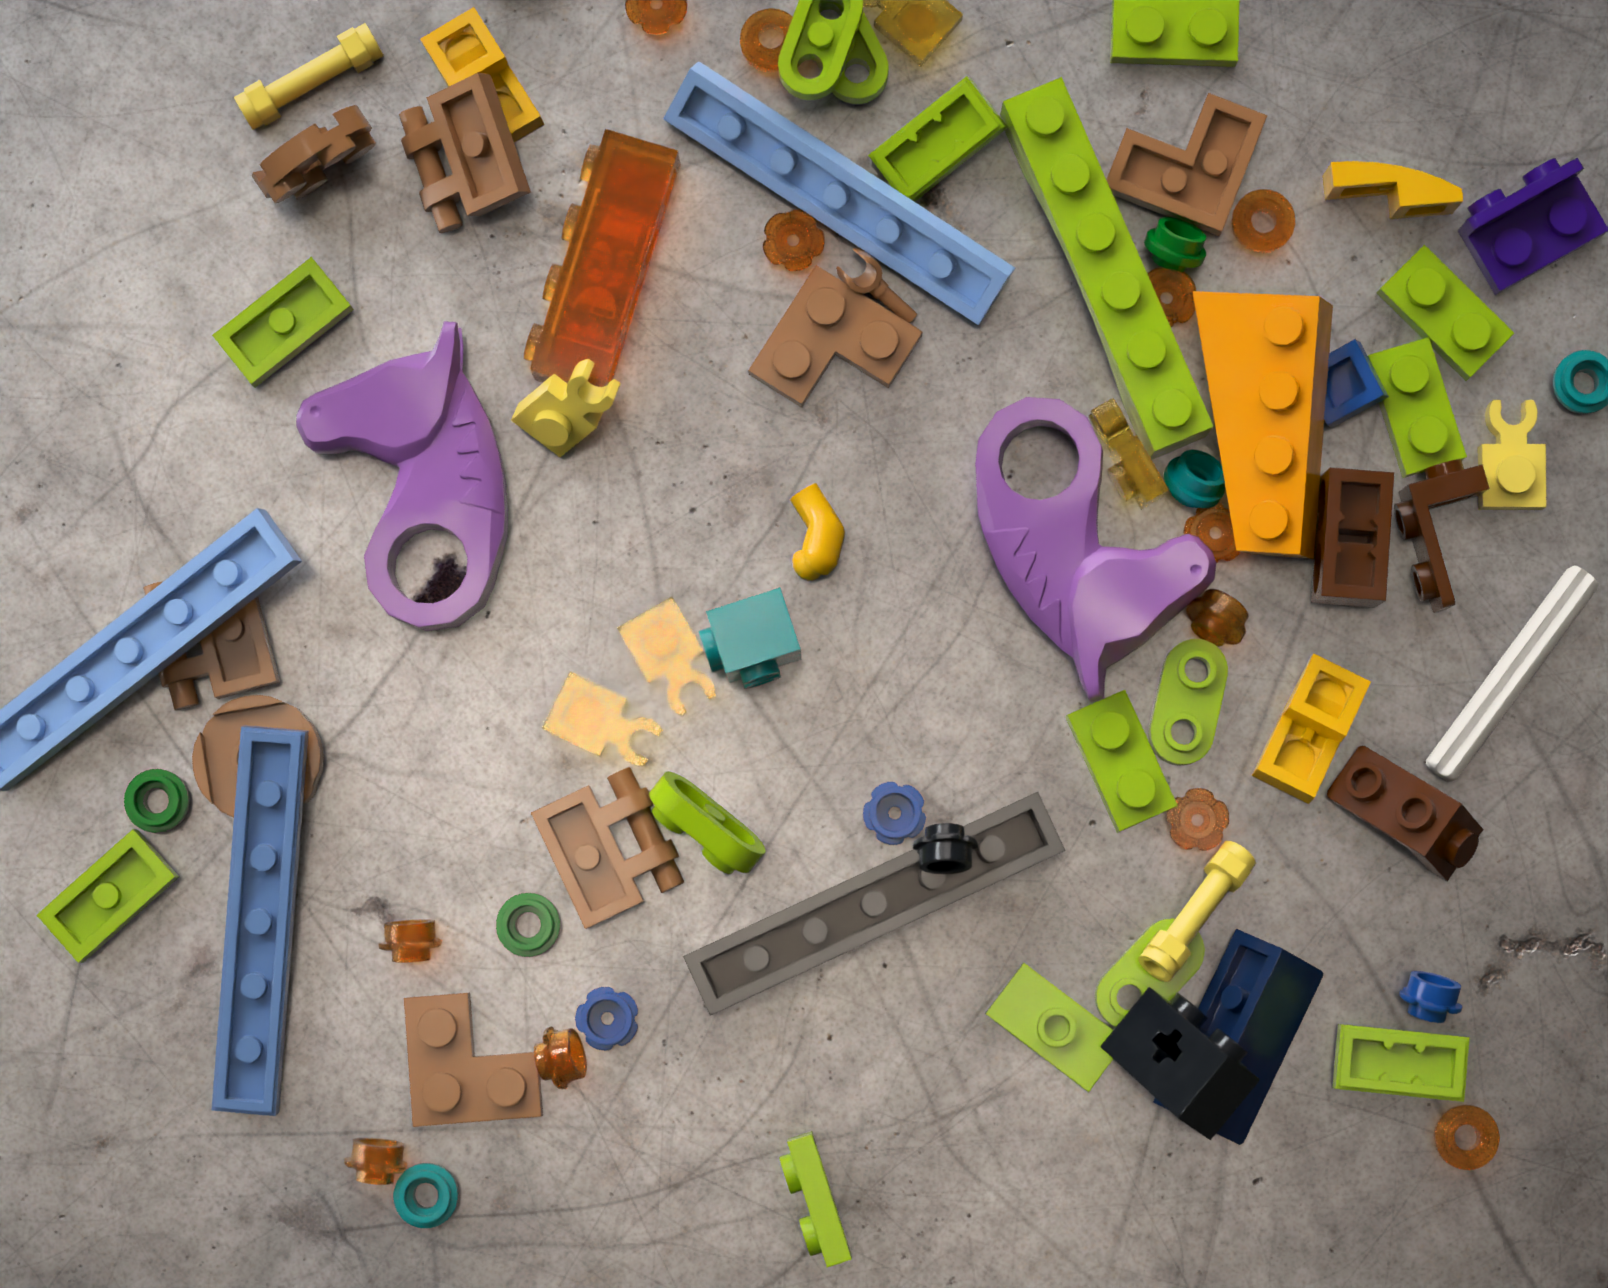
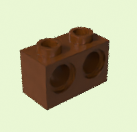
M1330 467L1320 476L1311 603L1375 608L1386 601L1395 472Z

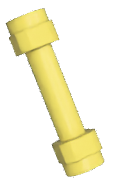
M366 23L341 33L337 36L341 43L340 45L264 87L262 82L258 80L244 88V92L235 96L234 99L252 130L263 124L266 126L282 117L278 111L280 107L354 66L357 73H360L374 65L373 62L382 58L384 55Z
M1225 841L1204 867L1207 877L1168 930L1157 932L1140 955L1139 963L1150 975L1158 980L1170 982L1177 971L1181 969L1191 955L1188 949L1190 942L1228 891L1235 892L1241 887L1255 866V859L1248 850L1235 842Z

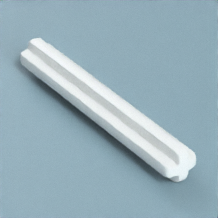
M1575 565L1566 569L1426 759V765L1433 773L1449 782L1456 780L1597 590L1598 582L1591 574Z

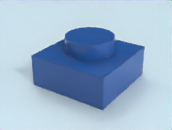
M1354 339L1329 353L1324 419L1328 426L1335 427L1389 397L1361 342Z

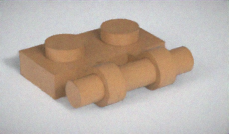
M475 73L426 97L434 122L428 124L423 107L421 106L406 109L399 114L405 132L401 142L406 157L415 161L424 187L419 191L424 210L432 212L439 233L450 232L463 225L456 206L460 199L467 216L480 217L531 193L490 74ZM442 145L452 171V175L446 177L438 154Z
M162 582L143 587L145 596ZM258 596L200 641L203 655L187 658L185 652L158 673L162 687H169L174 710H182L199 705L193 681L202 677L209 676L214 698L217 699L280 683Z
M630 767L607 777L617 798L612 803L600 808L591 787L588 785L531 812L585 929L643 903L644 900L634 878L646 872H652L661 893L684 883L674 859L679 857V854L672 839L664 840L650 810V807L654 806L649 797V791L647 787L640 789ZM627 819L642 851L626 860L609 827Z

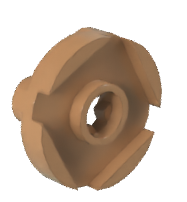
M353 105L333 113L332 115L338 122V126L328 131L326 127L318 128L315 123L266 157L259 164L263 170L253 172L251 175L264 196L272 198L275 204L284 201L292 195L297 200L315 191L328 180L322 170L341 159L345 164H349L370 151L376 145V142L370 134L372 127L359 107Z
M243 696L223 704L212 714L214 716L206 723L203 732L199 733L192 753L195 780L201 793L222 813L234 818L241 727L244 725L309 731L303 805L314 797L317 791V784L323 772V747L315 726L305 717L300 709L271 696Z

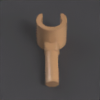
M854 248L853 250L866 262L865 271L859 277L850 278L837 266V274L840 279L857 293L865 294L869 292L895 315L911 323L917 316V313L888 287L889 285L882 279V269L877 260L861 248Z

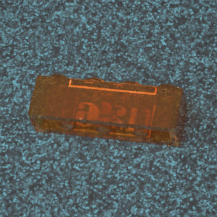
M608 129L604 131L600 146L589 145L580 174V180L588 182L581 206L573 203L570 205L562 229L561 239L569 242L563 265L556 263L551 265L543 290L542 299L551 302L544 325L533 324L524 350V360L532 362L530 372L534 380L544 382L550 376L556 374L568 384L575 366L585 359H590L595 363L588 379L590 384L604 387L614 379L681 165L678 150Z

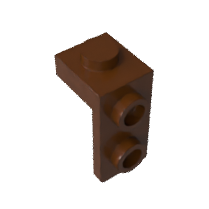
M1461 459L1440 463L1424 469L1426 480L1408 484L1398 492L1401 502L1394 504L1397 527L1403 540L1412 539L1418 560L1417 564L1411 566L1415 590L1422 602L1429 600L1433 613L1454 606L1455 598L1429 510L1475 498L1489 490L1483 464L1464 469Z
M1359 746L1327 791V796L1333 803L1407 847L1427 870L1445 881L1450 879L1456 868L1465 866L1471 860L1478 847V837L1484 830L1462 803L1366 746Z

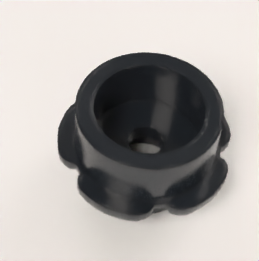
M953 823L930 825L925 828V836L916 839L913 843V849L917 850L919 854L920 869L933 874H954L971 869L972 849L978 848L977 840L965 835L962 825Z

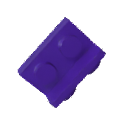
M1556 158L1550 159L1522 177L1526 184L1522 189L1505 197L1500 188L1467 207L1472 217L1467 219L1458 229V233L1494 295L1503 292L1608 232L1607 225L1578 178V174L1584 169L1578 158L1561 167Z

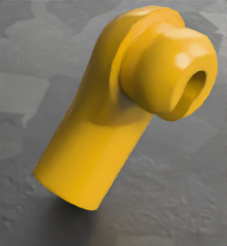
M817 483L804 488L790 499L808 528L802 550L795 552L792 558L795 572L807 581L816 580L821 575H828L837 566L845 536V530L840 519Z

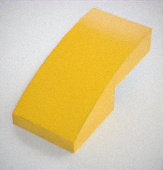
M472 7L420 39L448 87L475 73L491 75L514 142L544 125L539 112L513 73L505 55L475 7Z
M1362 161L1331 162L1322 175L1325 200L1387 195L1390 219L1453 214L1463 202L1462 188L1426 172L1399 165Z
M1313 653L1277 721L1252 776L1309 804L1315 798L1340 742L1346 737L1371 681Z

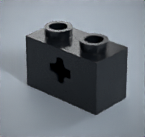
M1148 987L1100 1047L1178 1119L1211 1140L1260 1079L1241 1063L1248 1053L1243 1047L1219 1028H1216L1211 1036L1201 1028L1208 1017L1190 1001L1177 993L1170 1002L1151 987Z

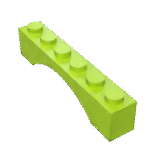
M1062 77L1004 100L1000 112V117L1008 126L1004 131L1022 173L1044 210L1075 275L1103 344L1123 406L1147 461L1205 438L1214 427Z

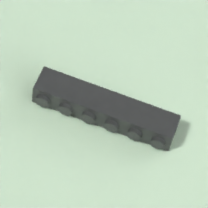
M1033 793L963 826L965 835L975 838L978 842V848L972 849V868L967 871L954 874L924 872L920 869L919 854L917 850L913 849L683 956L709 1015L718 1013L1066 851L1039 793Z

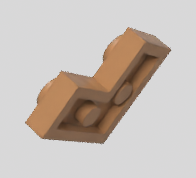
M1208 93L1186 150L1126 128L1106 179L1113 196L1162 215L1180 219L1195 225L1201 230L1220 236L1267 115Z
M815 265L749 368L748 373L801 408L835 355L889 388L922 337L923 331L862 293L853 291L846 283Z
M470 992L404 998L413 1127L543 1116L539 1052L475 1056Z

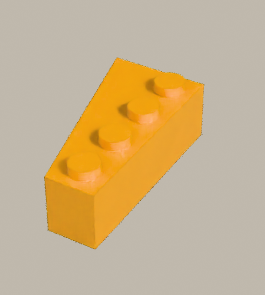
M1192 291L1236 551L1250 555L1314 559L1333 305L1320 296Z

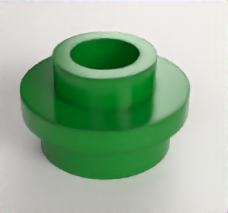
M1163 217L1159 219L1156 228L1148 230L1144 239L1145 247L1152 253V260L1160 267L1173 272H1185L1187 268L1200 267L1207 254L1203 247L1206 241L1205 233L1195 225L1177 218Z
M150 769L141 772L129 783L124 796V807L127 816L138 828L152 833L167 832L178 826L185 818L189 808V793L184 782L176 774L163 769ZM156 789L164 790L169 799L167 808L160 813H153L147 804L148 796Z
M521 893L515 895L503 904L497 915L496 931L500 942L507 950L518 956L533 957L545 953L554 945L560 933L561 922L556 907L550 900L539 894ZM527 912L536 914L541 923L539 932L530 938L521 935L517 928L519 917Z

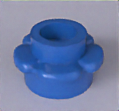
M886 782L880 784L872 791L871 801L867 802L863 808V819L866 827L876 832V837L879 841L888 845H898L903 843L904 838H914L922 831L926 816L922 812L924 800L918 790L910 785H903L901 787L895 782ZM898 807L901 811V816L898 819L890 818L888 814L890 808Z
M1412 971L1407 987H1403V990L1399 992V996L1409 1003L1407 1012L1416 1018L1429 1022L1444 1023L1447 1013H1460L1463 1007L1457 1003L1461 985L1450 978L1430 972Z
M599 987L589 992L586 997L587 1001L585 1004L578 1006L575 1015L576 1027L579 1032L586 1035V1042L591 1047L604 1051L612 1049L613 1045L616 1044L624 1046L629 1043L635 1036L638 1024L635 1022L638 1008L634 999L626 992H614L611 987ZM605 1012L611 1013L614 1017L610 1025H605L601 1020Z

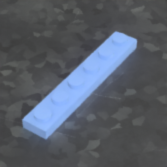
M699 61L689 69L663 118L977 325L986 317L1015 267Z
M256 508L0 709V791H8L302 562L266 510Z

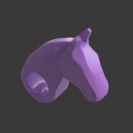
M444 321L432 351L389 360L349 380L319 391L303 400L296 414V427L302 440L315 453L339 454L353 450L368 453L383 462L400 468L390 500L364 554L367 585L370 592L388 615L426 632L460 627L485 607L495 586L508 537L506 479L499 447L491 422L473 387L463 374L462 329L458 328L457 322ZM428 530L446 531L457 536L462 542L467 555V571L460 587L447 599L435 603H417L408 599L400 590L395 575L396 559L403 545L414 535Z
M1025 397L997 411L978 439L975 462L978 517L997 569L1010 592L1028 617L1061 650L1074 659L1080 682L1089 701L1092 703L1104 699L1105 677L1108 667L1143 646L1215 580L1216 560L1212 550L1199 537L1191 534L1169 539L1154 549L1135 550L1123 547H1102L1099 544L1098 507L1104 452L1088 418L1060 399ZM1037 426L1052 427L1065 433L1077 446L1079 454L1077 474L1070 486L1057 496L1043 500L1025 498L1011 490L1005 482L1002 470L1004 452L1011 440L1023 430Z

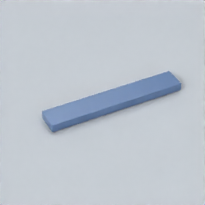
M248 725L241 727L212 1111L276 1116L279 1113L309 731Z

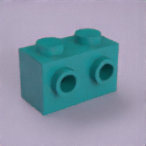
M781 587L706 611L711 627L699 630V635L712 673L725 669L729 683L742 679L744 689L760 686L781 678L780 666L802 660L801 648Z

